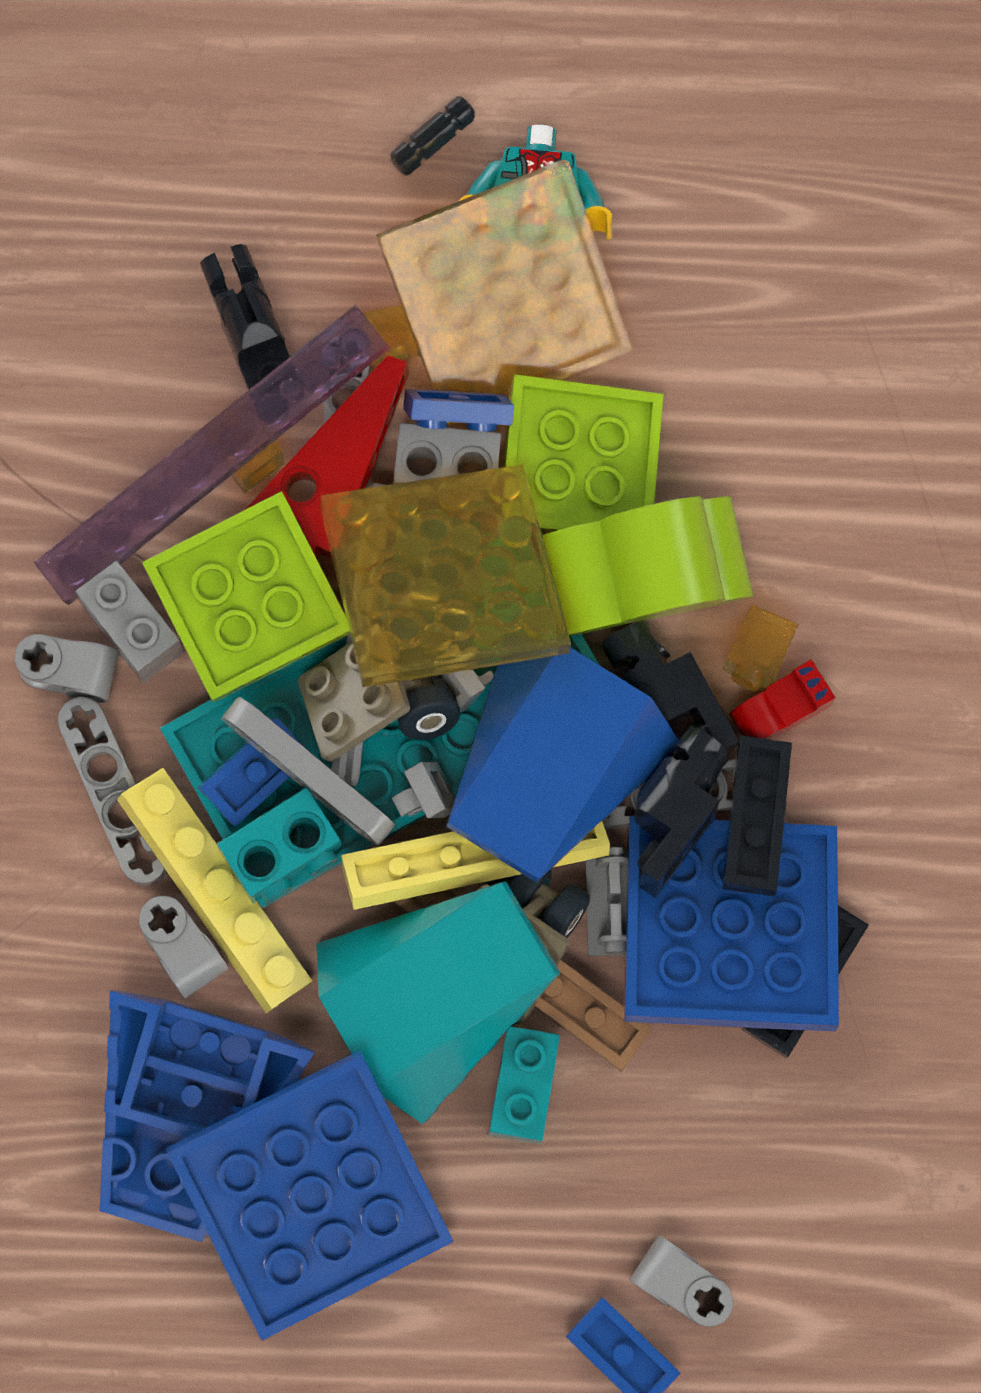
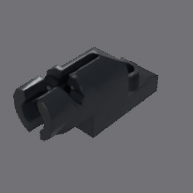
M238 244L230 246L234 257L232 263L242 287L240 292L235 293L233 288L228 290L215 252L206 256L200 262V266L219 313L221 326L256 411L260 415L304 398L305 392L287 351L284 335L247 245Z
M646 620L631 624L613 633L603 641L601 646L613 668H621L622 666L635 667L628 670L622 680L650 696L670 727L692 716L695 722L690 724V727L694 726L702 729L714 737L727 750L728 754L734 752L739 744V740L691 652L668 663L667 658L671 657L669 652L650 630Z
M694 726L689 727L674 746L676 748L673 752L674 758L671 756L664 758L637 795L635 823L656 838L646 847L638 860L637 865L642 868L639 888L655 899L714 822L717 814L719 800L710 795L722 768L728 762L726 759L729 754L714 737Z

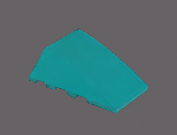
M506 881L316 943L319 999L351 1054L359 1050L362 1053L382 1096L421 1124L426 1123L438 1110L437 1107L467 1078L466 1075L481 1058L489 1054L498 1044L500 1037L526 1013L561 974Z

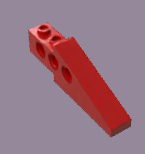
M387 355L245 510L282 491L317 561L320 555L340 561L355 521L357 510L363 499L365 487L374 470L408 379L409 369L407 362ZM300 480H310L316 485L314 495L305 502H296L289 497L292 485Z

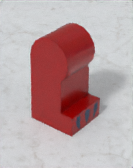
M812 659L795 668L790 674L766 687L765 691L743 702L732 710L729 715L743 736L772 740L828 709L836 697Z

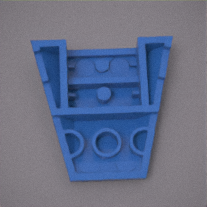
M507 636L446 827L537 883L578 845L598 823L607 818L635 789L637 790L651 777L664 758L674 755L673 752L676 750L674 746L679 739L650 696L563 642Z
M110 990V1033L107 1041L108 1075L104 1112H106L105 1138L103 1139L99 1211L202 1242L207 1231L167 1154L166 1148L294 1084L299 1080L315 1051L269 1030L174 1001Z

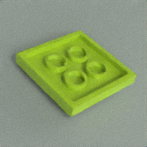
M514 374L511 379L510 401L514 404L512 425H507L497 527L550 533L580 524L599 521L623 511L654 504L664 394Z
M282 491L142 562L214 703L354 632Z

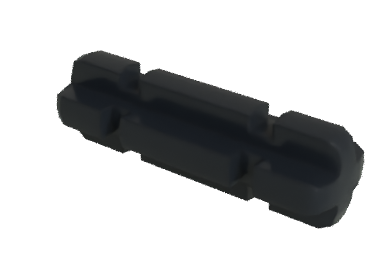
M462 96L455 97L444 107L446 109L444 113L438 112L409 136L411 138L409 143L403 141L391 152V161L398 171L405 176L410 175L422 165L420 163L422 158L428 160L456 136V129L463 130L474 121L475 111Z

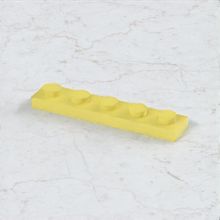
M164 768L126 790L118 797L117 801L266 1014L312 982L310 976L258 902L254 904L251 902L220 853L216 842Z
M603 821L598 823L554 867L609 856L610 842ZM454 831L341 855L342 869L353 910L522 874Z

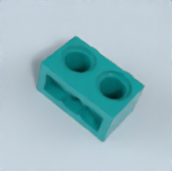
M308 788L303 789L217 843L220 853L253 904L262 898L266 904H269L282 897L293 888L290 880L306 870L309 871L311 876L325 870L338 860L335 852L342 848L340 838ZM310 824L316 827L320 832L318 842L308 849L294 846L290 841V835L297 826ZM256 852L269 853L275 859L273 870L264 877H254L245 869L248 858Z
M512 1026L505 1032L488 1132L489 1136L541 1144L544 1136L560 1035Z

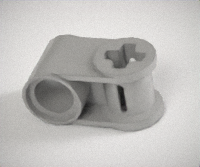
M33 634L25 637L18 644L15 650V664L22 680L28 686L62 693L73 698L85 697L97 703H107L119 652L112 647L94 642L71 641L43 634ZM39 652H46L48 660L52 664H43L40 672H34L28 659H37Z
M157 896L150 899L142 907L139 915V925L144 938L160 959L158 960L160 965L184 999L228 970L226 963L202 930H199L183 905L176 899L169 896ZM161 910L164 915H169L172 912L177 915L172 920L173 932L166 934L163 929H157L154 932L150 929L155 924L153 914L156 911Z
M658 1235L629 1279L667 1307H673L693 1322L702 1326H716L723 1323L730 1316L733 1309V1296L729 1287L699 1266L694 1258L660 1235ZM712 1287L716 1288L720 1292L716 1301L722 1305L721 1311L718 1314L709 1311L704 1317L700 1316L696 1312L700 1303L694 1298L695 1293L698 1290L706 1293Z

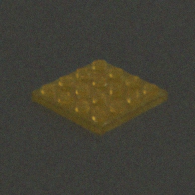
M564 159L376 234L432 390L504 394L510 400L511 379L514 374L562 380L633 351L570 164ZM447 422V425L449 426L456 422Z
M523 464L321 495L320 508L362 687L569 653L571 641Z

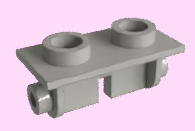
M610 847L609 856L585 860L586 893L590 896V903L587 907L588 956H623L626 954L627 865L629 858H627L628 851L623 852L621 847Z

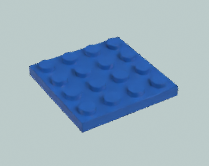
M630 816L627 857L629 858V863L627 865L624 1022L836 1032L839 1026L837 826L784 823L778 887L773 897L722 889L729 821L714 820L655 899L639 888L642 868L637 863L646 847L656 838L635 823V816Z
M360 1050L166 1148L167 1154L261 1341L454 1242Z

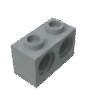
M400 423L393 482L394 496H403L404 502L413 505L433 504V499L454 501L453 505L456 508L464 510H481L484 508V505H494L501 433L453 428L430 429L413 424ZM426 458L435 465V469L429 475L417 476L411 473L407 466L414 459ZM476 463L485 470L486 474L480 480L467 481L460 476L458 470L464 464Z
M117 560L75 591L82 607L143 684L184 654L178 637Z

